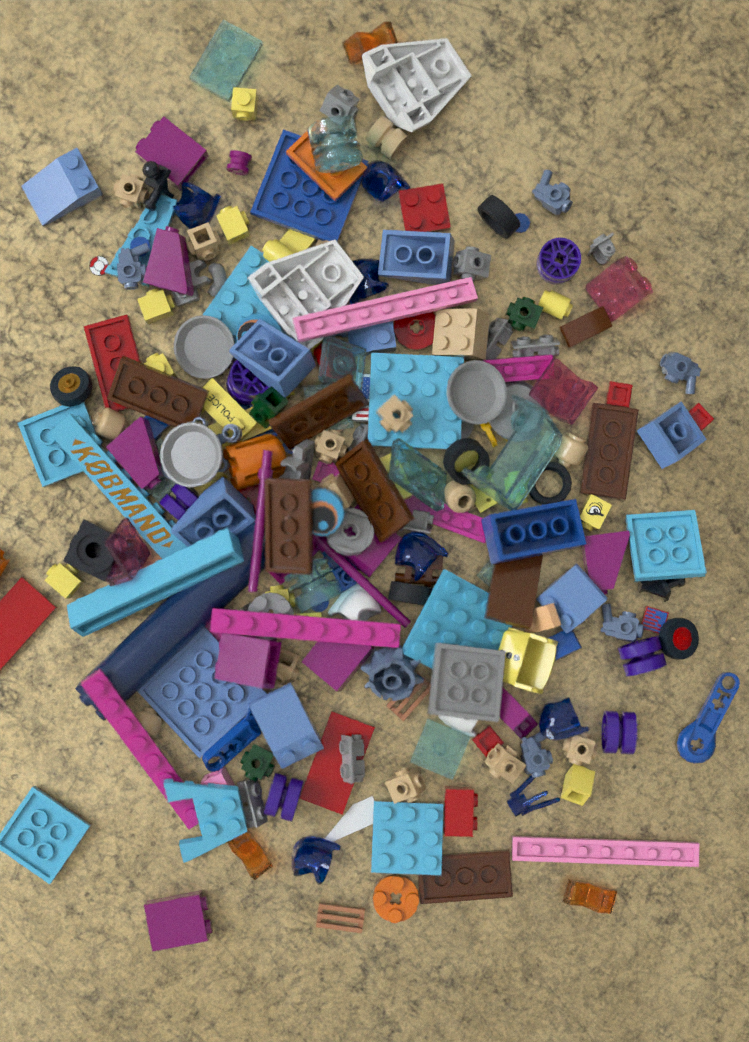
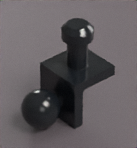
M148 161L143 165L142 171L146 176L144 183L151 187L153 191L148 200L144 201L143 205L146 209L155 211L157 208L156 203L161 194L171 199L174 197V194L168 190L167 179L171 170L154 161Z
M685 578L669 579L666 581H639L637 590L639 593L646 591L660 596L666 602L671 594L670 589L676 586L680 588L685 585L686 581Z

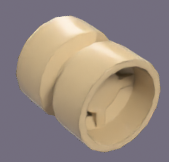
M381 116L371 127L365 139L375 148L380 146L381 153L391 160L403 148L409 135L400 128L394 129V124L385 116Z

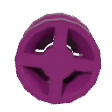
M231 150L229 153L230 163L227 164L226 170L237 175H248V163L251 162L252 155L243 151Z

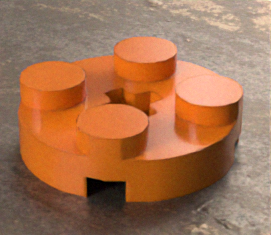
M392 874L383 877L374 889V908L383 919L391 923H398L409 919L416 912L419 904L418 889L415 883L404 875ZM392 893L396 895L400 893L402 895L399 904L390 902Z

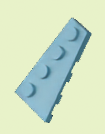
M161 195L156 203L157 208L155 211L145 208L139 217V221L131 229L128 238L122 247L118 249L115 258L104 272L118 277V254L121 253V248L130 249V244L136 237H144L150 243V252L139 257V262L146 264L147 267L157 228L165 230L166 226L170 227L178 201ZM142 283V284H141L142 286H145V287H148V288H149V286H150V285H148V284H146V283Z

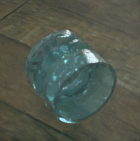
M334 116L313 123L307 129L310 146L315 149L312 153L315 160V169L318 172L334 173L355 167L363 161L360 143L355 140L358 137L355 119L352 117Z
M327 556L313 559V573L311 575L289 573L283 577L286 583L296 579L297 583L289 587L290 591L298 589L302 591V594L294 599L300 613L344 593L338 579L328 581L326 579V576L333 571V568L330 567L323 571L321 569L322 566L329 563Z

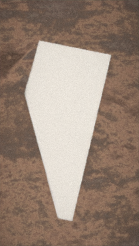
M373 796L353 804L323 840L324 845L373 824L375 801Z

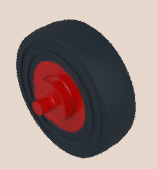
M672 618L666 621L659 632L661 650L672 659L682 660L691 657L699 643V635L695 625L685 618Z

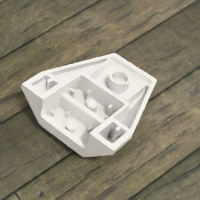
M447 38L385 44L362 55L368 88L388 119L395 126L409 132L429 124L471 77V74Z
M332 240L268 262L247 279L260 301L284 332L298 342L292 321L293 318L345 306L364 276L338 242ZM324 337L298 343L311 349Z

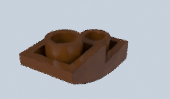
M601 306L559 328L570 348L613 327L604 306Z

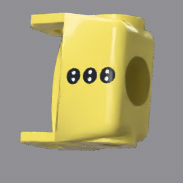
M509 627L504 632L499 651H506L503 682L524 690L543 694L553 670L558 641Z

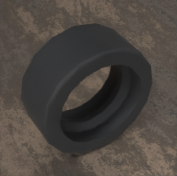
M494 195L488 196L477 208L484 222L495 233L505 239L509 238L520 227V221L508 205Z
M462 438L453 442L447 448L443 464L446 472L455 482L462 485H471L486 475L490 466V458L488 452L478 441L472 438ZM467 451H476L478 453V460L475 466L468 471L457 472L455 470V462L458 457Z
M548 461L540 463L528 475L529 494L534 501L541 505L563 501L571 491L572 480L570 473L557 462ZM546 470L555 471L562 478V489L559 494L553 497L541 495L536 488V478L541 472Z
M391 581L388 599L424 606L433 588Z

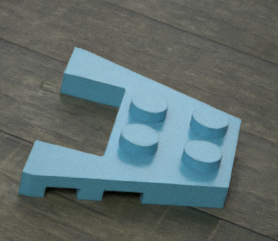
M164 779V788L168 802L193 799L202 835L179 841L183 863L247 832L248 826L238 786L213 783L200 785L194 784V781L182 783L173 782V779Z

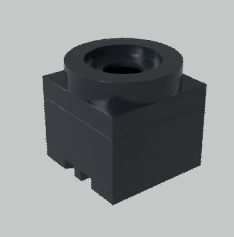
M83 519L77 533L71 539L63 562L104 582H111L131 540L90 520Z

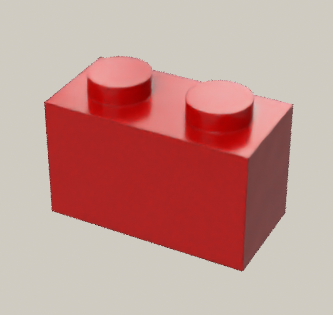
M445 786V836L473 837V831H477L478 819L477 816H473V809L478 807V793H474L473 787Z

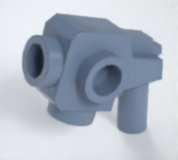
M547 169L544 170L540 183H537L536 188L532 189V194L535 195V199L542 203L544 208L553 214L567 213L573 203L570 200L571 189L563 182H560L559 185L557 183L553 186L550 185L549 182L553 172Z
M147 243L132 249L121 248V253L118 254V281L126 290L138 289V285L143 283L147 267L146 264L139 262V256L150 252Z
M677 352L664 354L661 358L660 366L662 367V373L666 374L665 379L676 384L679 380L684 379L687 381L685 394H695L696 377L700 376L701 371L698 364Z
M611 604L602 605L604 623L601 632H604L606 636L616 637L618 640L635 642L637 638L642 639L644 625L640 624L635 613L623 611L619 618L612 617Z
M546 728L529 738L523 737L522 744H520L522 751L521 760L527 765L524 768V772L528 775L531 774L532 778L546 775L545 770H548L550 764L553 763L551 752L549 750L546 751V749L542 750L540 742L550 737V733Z

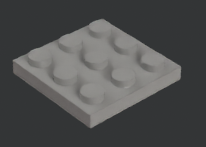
M435 643L428 714L499 722L506 651Z

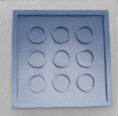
M206 627L138 690V693L199 758L247 714L249 709L248 703L268 694L263 688L215 679L219 641Z

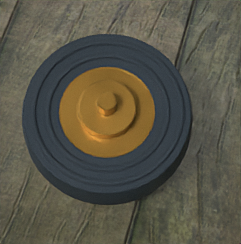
M70 366L61 369L53 376L50 382V391L59 404L68 407L76 406L89 397L92 391V381L85 370L80 367Z

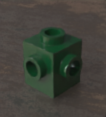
M528 297L517 298L515 303L510 302L505 315L510 316L507 322L511 324V328L523 332L527 330L533 333L543 307L536 305L535 301Z
M271 386L263 394L259 393L251 402L253 407L249 415L267 429L270 426L268 420L282 413L289 401Z
M253 744L250 752L246 750L240 761L243 764L241 769L246 772L244 776L257 782L258 778L264 780L265 777L269 778L275 768L273 764L275 756L268 750ZM259 760L260 766L256 768L255 763Z

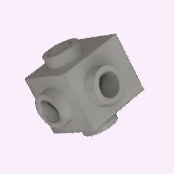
M337 84L327 93L320 112L330 117L333 122L343 126L349 119L352 121L359 111L357 104L360 99L350 90L344 89Z
M466 247L465 250L456 252L453 259V274L461 276V279L472 277L473 282L488 278L491 255L479 252V248Z

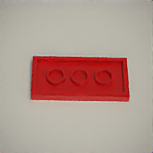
M126 314L83 326L105 408H111L118 412L130 409L107 399L121 357L126 356L141 363L129 315Z
M21 577L0 600V671L57 608L24 577Z
M332 711L321 738L324 749L316 752L299 799L343 815L354 784L343 782L340 773V767L343 764L342 754L339 750V744L342 741L341 735L352 736L354 734H361V739H364L365 756L375 727ZM356 756V760H363L364 756Z

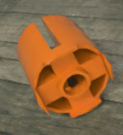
M265 434L225 446L223 449V458L228 460L230 464L229 472L234 477L230 478V482L237 490L260 484L258 473L262 467L263 450L273 451L271 462L272 478H279L284 474L286 466H281V461L287 457L282 443L274 434Z

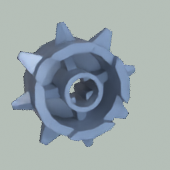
M401 645L398 648L386 647L379 651L376 650L375 654L371 656L370 664L361 666V670L369 675V682L364 687L371 688L372 692L379 698L382 696L383 700L392 698V701H397L410 697L414 685L424 682V678L416 673V666L421 661H416L404 655Z

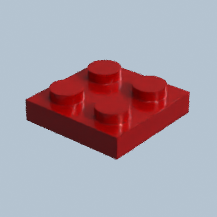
M443 183L398 191L405 231L440 232L451 230Z

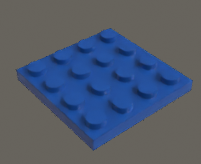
M283 129L250 213L253 216L317 240H336L338 242L364 174L334 201L286 155V151L301 136ZM357 157V158L360 159L366 166H368V162H369V161Z

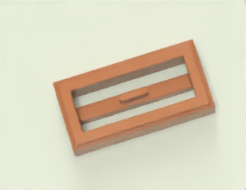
M424 678V682L417 684L410 697H406L397 708L393 706L396 701H392V699L386 706L404 721L430 692L431 683ZM425 684V685L427 686L426 689L418 696V698H417V699L410 705V707L402 714V713L400 712V711L402 710V708H403V707L409 702V700L417 693V691Z
M319 902L316 927L362 934L365 909ZM323 909L360 915L359 918L327 914L323 913ZM329 919L343 922L358 923V926L324 922L321 920Z

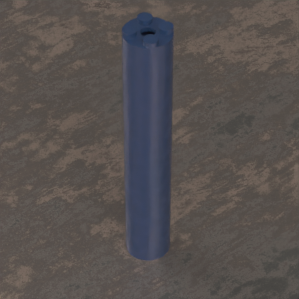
M256 521L236 535L239 538L244 558L243 562L169 596L81 681L101 668L124 701L127 702L211 621L212 608L224 609L249 585ZM264 527V537H263V546H262L260 573L263 572V571L266 569V562H265V527ZM80 681L75 688L80 694L79 699L87 707L92 705L96 709L95 713L97 716L105 721V716L82 687Z

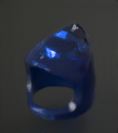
M374 160L366 165L367 169L364 171L362 178L363 188L379 203L393 196L401 187L411 189L398 170L390 164L381 160Z
M183 182L181 198L179 202L172 206L179 220L189 229L210 222L218 206L220 195L215 194L213 197L202 188L189 182Z
M373 258L352 260L364 277L349 299L351 304L358 303L359 300L380 293L389 287L388 283L381 282L379 279V260Z
M413 531L401 538L396 550L395 565L413 567L415 569L414 581L417 582L438 556L447 557L449 553L428 535Z
M566 697L556 703H546L541 710L539 730L549 740L569 739L588 732L590 729L589 727L581 726L570 697Z
M302 837L295 843L292 850L291 863L293 875L302 876L313 873L316 883L321 885L328 874L333 851L340 850L341 846L320 837Z

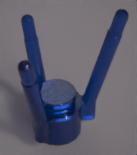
M531 775L518 789L510 793L511 798L507 800V803L515 817L520 814L524 816L531 811L560 802V798L550 799L531 806V803L548 794V791L545 790L527 799L525 794L519 795L535 779Z

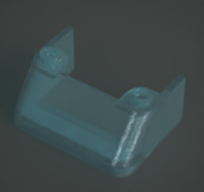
M513 394L511 397L518 406V410L511 416V427L514 433L492 466L489 468L484 465L477 468L474 472L466 468L462 471L476 488L510 511L517 510L521 506L562 441L561 432L546 410L516 394Z

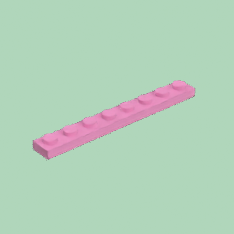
M472 277L298 316L294 317L292 321L298 342H304L476 302L478 297Z
M512 836V861L699 867V843Z

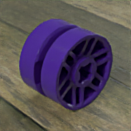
M558 237L549 240L544 244L537 257L536 267L540 277L554 285L567 283L574 277L580 267L581 252L578 246L567 238ZM557 258V260L562 261L563 263L560 264L557 261L555 262V259Z
M238 360L234 362L226 381L227 391L236 402L243 405H252L253 399L259 393L263 394L269 387Z
M176 483L171 488L176 498L166 494L159 503L179 521L198 497L186 486Z
M659 636L638 640L618 647L621 660L631 659L623 664L626 676L643 674L667 665L664 653H653L662 648Z
M604 711L601 726L603 753L616 754L619 747L621 754L633 755L637 742V719L635 712L622 711L619 717L617 711Z
M275 773L264 814L276 817L280 808L282 809L281 819L292 822L304 780L292 777L289 785L286 786L287 776Z

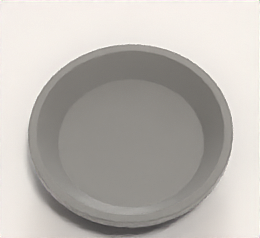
M206 315L196 316L184 322L178 329L174 339V354L181 368L188 374L202 379L213 378L226 371L232 363L234 356L230 354L229 350L235 344L232 332L221 320Z
M475 360L461 364L452 372L447 383L446 394L449 406L457 417L470 424H484L494 420L502 412L507 399V388L502 375L494 366L484 361Z
M524 381L505 382L507 388L505 406L502 412L489 423L493 430L506 440L514 442L529 440L536 436L544 426L546 420L545 402L538 390Z
M199 423L181 424L172 429L165 437L161 447V464L167 476L179 485L186 487L204 485L215 477L221 467L223 451L220 440L205 425Z

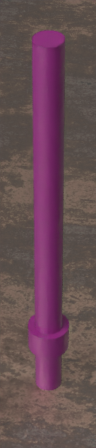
M263 450L262 467L258 473L260 485L248 587L249 592H258L265 527V478H272L273 470H271L273 451Z
M313 534V541L317 544L316 547L322 553L328 554L404 628L411 623L352 564L328 545L327 537L323 538L321 535Z

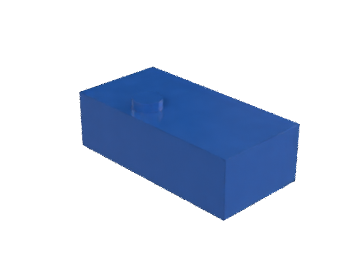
M576 499L491 514L481 519L491 565L576 549L586 545Z

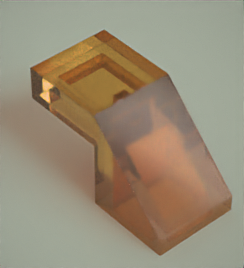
M385 21L371 32H356L343 42L349 64L363 61V53L380 45L395 44L398 41L391 22Z
M249 829L246 833L227 842L232 852L242 860L252 879L256 880L273 867L265 850Z
M568 879L562 902L568 905L584 906L597 913L611 914L617 891L581 880Z

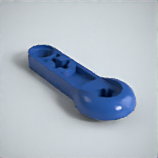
M723 672L718 676L696 720L685 727L679 734L677 750L687 762L694 764L703 763L714 754L716 731L740 685L739 678L734 673ZM726 676H731L734 680V686L730 689H725L722 685V681ZM718 688L722 692L729 693L728 697L723 695L720 700L723 706L714 709L715 704L712 701L713 699L718 700L721 693L717 692ZM698 738H700L701 741H699V743L702 744L701 748L696 747L693 750L691 748L693 747V745H691V741H696Z
M250 707L246 716L203 754L202 761L208 771L215 772L222 769L261 734V729ZM219 757L215 763H209L211 758Z

